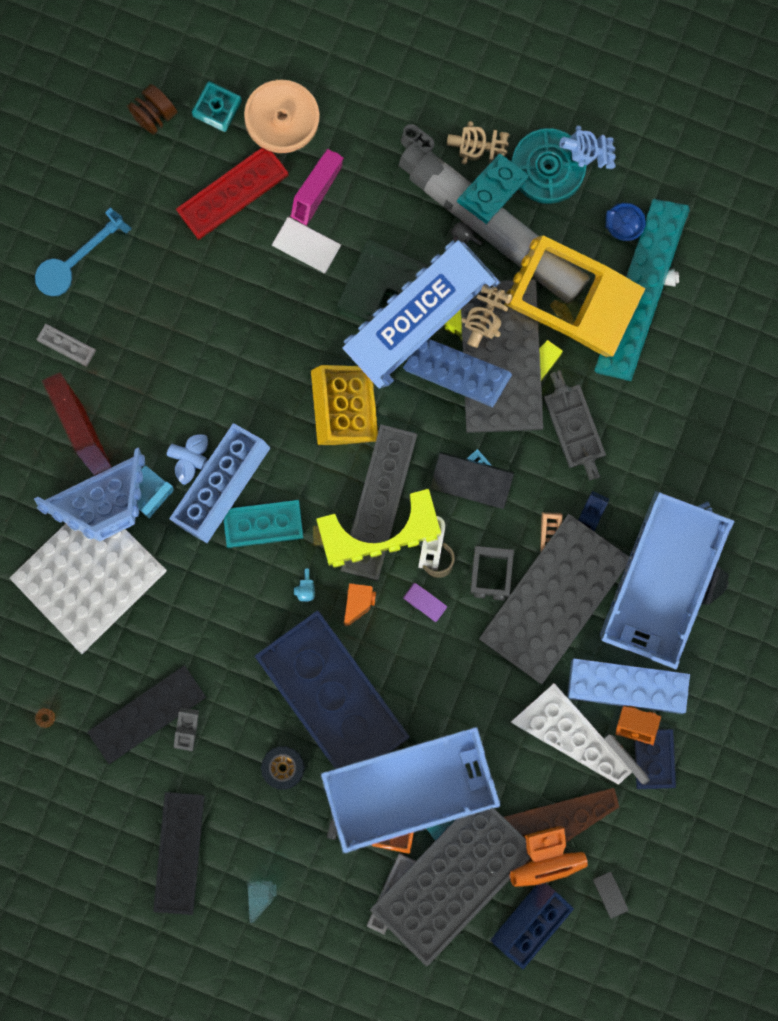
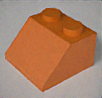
M349 584L344 620L345 626H350L367 613L371 605H375L376 592H373L372 586Z

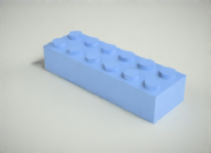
M233 423L169 519L178 527L208 543L270 450V447L261 438Z
M572 659L567 698L684 714L686 713L690 674Z

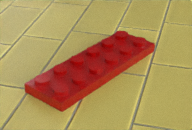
M261 148L179 206L176 211L196 238L200 240L288 177L289 173L272 151Z

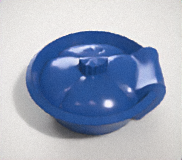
M620 203L606 213L605 228L609 230L612 236L619 240H634L645 229V216L641 209L634 204Z

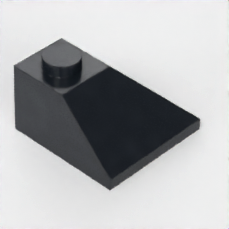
M715 567L701 605H710L727 589L729 574L720 567Z

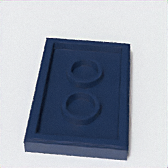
M673 729L658 730L654 745L634 740L635 762L650 778V781L644 785L636 777V789L676 788Z

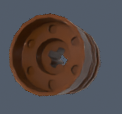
M149 84L141 92L145 101L135 97V104L130 102L127 108L142 128L155 135L158 132L156 126L158 128L163 127L160 117L170 121L177 114V110L156 86Z

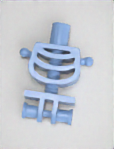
M580 126L575 128L576 132L571 135V138H561L560 148L572 150V159L579 162V167L590 164L596 157L599 168H602L605 164L607 169L616 167L614 163L616 156L613 153L615 147L612 144L613 138H605V135H601L596 139L590 131H581Z

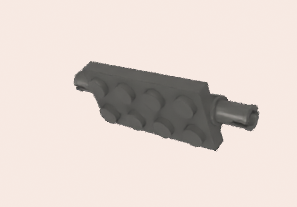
M561 370L557 371V373L553 372L550 374L556 390L543 399L569 469L582 464L585 467L589 481L594 480V478L597 479L601 476L595 461L605 457L606 454L580 384L574 387L566 386Z

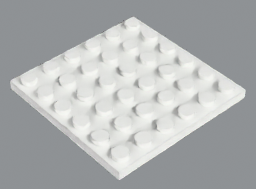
M66 523L10 579L69 642L83 654L167 570L126 529L99 542L94 538L92 540L88 539L80 530H72Z

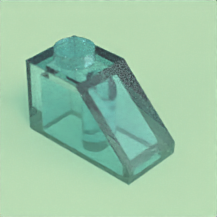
M272 880L248 882L250 923H254L272 903L273 897H277L276 885L272 884Z

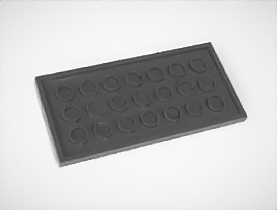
M513 280L500 281L501 283L496 288L498 291L501 289L507 293L512 288L514 282ZM530 280L522 300L537 308L536 280ZM480 291L461 309V319L463 317L467 318L472 308H486L487 304L477 299V296L487 297L488 294H482ZM506 306L508 308L507 312L496 307L493 309V313L501 320V326L498 329L501 335L499 337L494 335L492 339L483 336L477 348L467 344L472 331L466 328L465 323L461 321L463 353L505 369L512 374L493 408L465 396L466 433L543 430L538 321ZM491 315L489 320L493 323V317Z
M568 514L479 640L537 682L543 684L626 568L630 557Z
M494 808L458 818L376 902L370 911L427 967L510 880V872L523 866L530 859L527 854L526 839Z

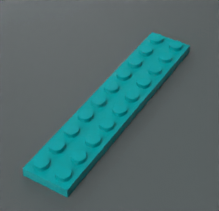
M653 199L646 218L645 229L640 236L626 277L644 287L645 290L614 355L605 357L600 354L594 370L596 373L632 381L690 209L688 205Z

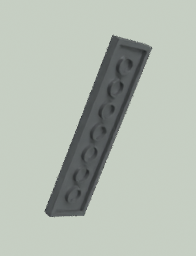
M380 424L352 527L351 537L366 543H381L390 539L417 438L416 433ZM383 551L382 555L377 557L364 556L363 560L358 562H352V560L345 561L341 572L378 581L386 551Z

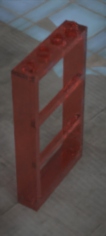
M61 372L42 380L77 455L94 476L112 468L82 402Z

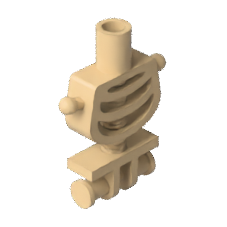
M472 121L468 122L469 127L463 128L462 136L448 134L447 146L460 147L459 156L464 158L462 160L463 164H467V160H479L485 149L490 150L489 163L493 161L494 154L499 155L500 153L505 157L508 153L505 150L509 146L507 142L508 133L501 132L500 140H496L497 130H494L492 142L488 143L486 142L484 130L480 127H473ZM470 134L473 135L474 140L470 139ZM478 135H480L482 141L478 140ZM476 148L481 149L477 154H474Z
M487 284L483 285L481 293L488 295L487 297L478 295L477 299L486 303V308H472L467 318L463 317L461 319L465 323V327L472 331L467 342L468 345L477 348L483 336L492 339L494 335L496 337L501 335L498 331L501 326V320L493 313V309L496 307L507 312L508 308L501 304V302L505 301V303L509 304L512 300L511 294H506L501 289L498 291L496 287L491 288ZM491 315L493 317V323L489 320Z

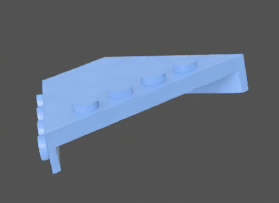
M138 447L135 449L134 457L46 500L36 497L34 500L38 505L37 509L44 514H51L60 523L62 521L67 523L74 531L80 530L88 539L92 540L94 538L100 542L135 524V517L139 515L137 501L141 498L139 484L143 481L141 468L145 465V456L141 454Z

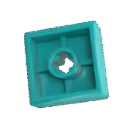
M208 81L192 110L193 117L226 132L242 102L241 96ZM220 104V108L214 109L213 106Z

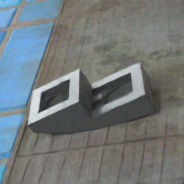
M180 707L174 748L193 751L199 710Z
M611 872L593 879V883L610 919L628 912L626 903Z

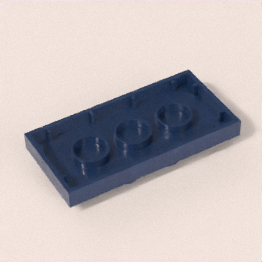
M318 610L254 656L335 769L388 754L410 738Z

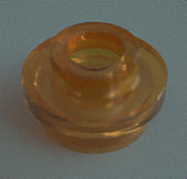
M43 708L36 713L35 721L38 726L48 728L53 725L55 715L52 710ZM47 714L49 719L47 722H44L42 717Z

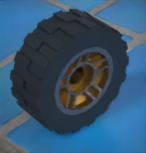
M279 746L266 753L262 760L261 771L264 780L271 787L285 790L296 786L301 781L305 766L302 757L296 750L286 746ZM281 764L286 765V771L281 772L279 770Z

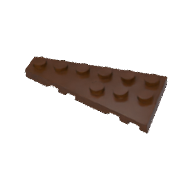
M611 788L503 818L525 839V835L561 826L564 828L565 840L568 842L619 808L615 789Z

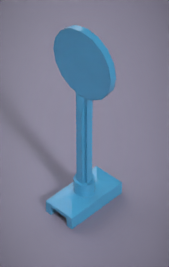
M109 208L105 212L110 219L105 225L106 227L66 262L58 259H49L41 263L35 274V282L38 289L48 296L62 295L71 286V268L118 228L126 234L132 228L122 221L120 214Z

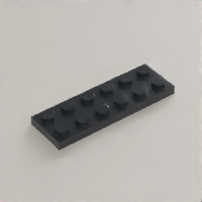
M184 665L87 733L110 765L177 719L180 707L191 709L207 697Z
M165 792L153 912L194 915L205 795Z

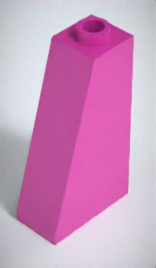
M329 149L326 150L294 197L291 217L306 226L342 167L344 158L337 152H332Z

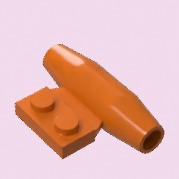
M561 826L525 835L527 854L532 861L510 872V879L515 887L543 884L567 877L586 868L588 864L587 858L583 852L563 853L566 847L564 828Z

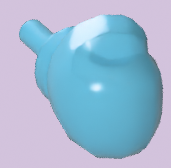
M305 569L304 580H300V586L294 588V595L302 602H309L315 598L314 581L309 580V569Z

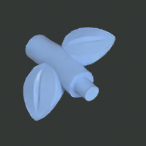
M194 435L187 440L185 447L171 444L168 449L167 456L179 460L175 466V474L177 479L184 485L193 479L196 468L202 470L208 462L207 458L201 455L208 446L206 435Z

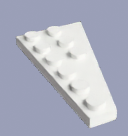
M555 684L551 685L511 721L512 724L617 785L632 773L604 738Z

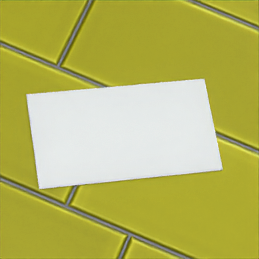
M288 217L272 246L326 273L341 244Z

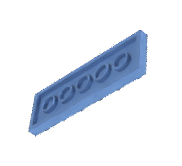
M430 339L410 355L403 367L405 371L492 408L512 376L505 369Z

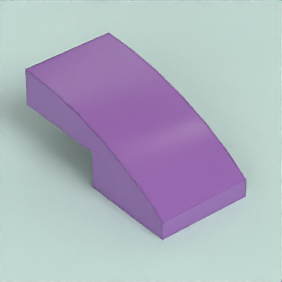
M416 583L412 584L403 597L404 600L434 622L438 621L447 608L445 604Z

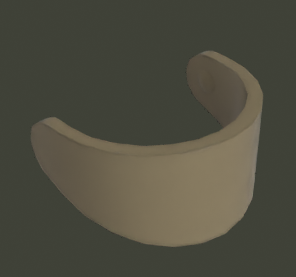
M443 543L442 546L450 553L452 559L447 569L433 571L425 565L422 566L433 577H445L453 569L454 552L446 543Z

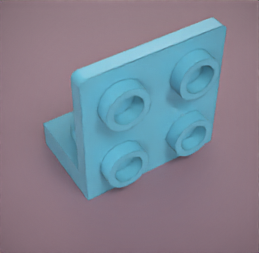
M144 466L141 469L143 481L139 484L141 498L137 501L139 510L150 518L171 495L174 488L149 467Z

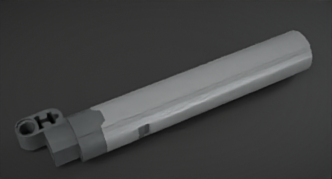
M409 124L405 126L401 136V143L407 149L402 154L398 166L410 174L409 180L522 268L521 262L530 251L531 241L539 236L503 207L486 225L458 204V198L472 183L432 152L434 140L416 125ZM546 250L532 276L566 304L573 302L590 280V276L575 264Z

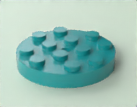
M551 128L536 130L526 135L514 150L511 162L529 175L519 190L533 201L545 204L564 201L571 197L583 182L586 165L579 167V162L572 159V150L560 148L562 137L571 138V135L564 131ZM545 165H551L552 169H545Z

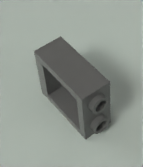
M475 546L470 594H474L475 598L482 599L485 596H493L494 600L501 601L508 598L510 595L514 550ZM479 557L507 559L504 590L476 588Z

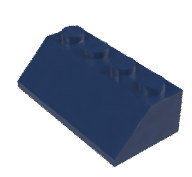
M546 883L536 885L490 941L519 967L524 969L574 908Z

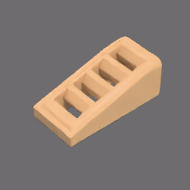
M542 512L541 552L545 547V542H549L551 539L546 538V534L554 535L562 524L561 513ZM547 519H556V523L547 522ZM546 527H556V531L546 530Z

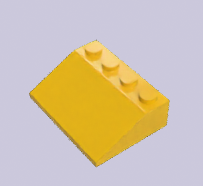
M320 365L311 370L317 444L341 445L376 442L378 429L373 381L359 366Z

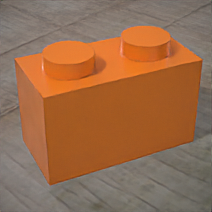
M623 706L616 735L654 745L661 716L653 712L640 711L632 706Z

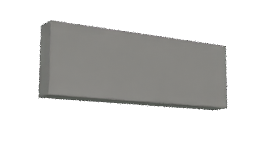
M48 324L44 325L36 339L45 346L86 367L96 352L94 348Z
M608 735L604 738L642 784L645 785L650 781V778L613 735Z

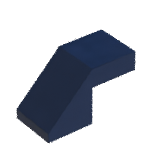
M592 491L578 521L592 531H595L609 502V498Z

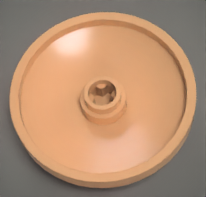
M274 80L258 87L250 95L246 103L244 114L247 131L251 138L266 150L276 153H288L301 149L312 140L318 129L319 109L315 98L305 87L293 81Z

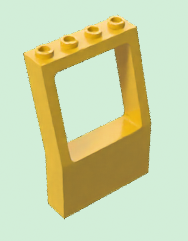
M539 236L534 238L530 243L528 255L521 262L523 266L520 272H517L514 276L512 288L506 293L512 295V300L509 304L504 303V305L573 338L605 357L613 356L645 288L611 268L548 237ZM545 250L594 273L596 276L573 325L522 300L524 292Z

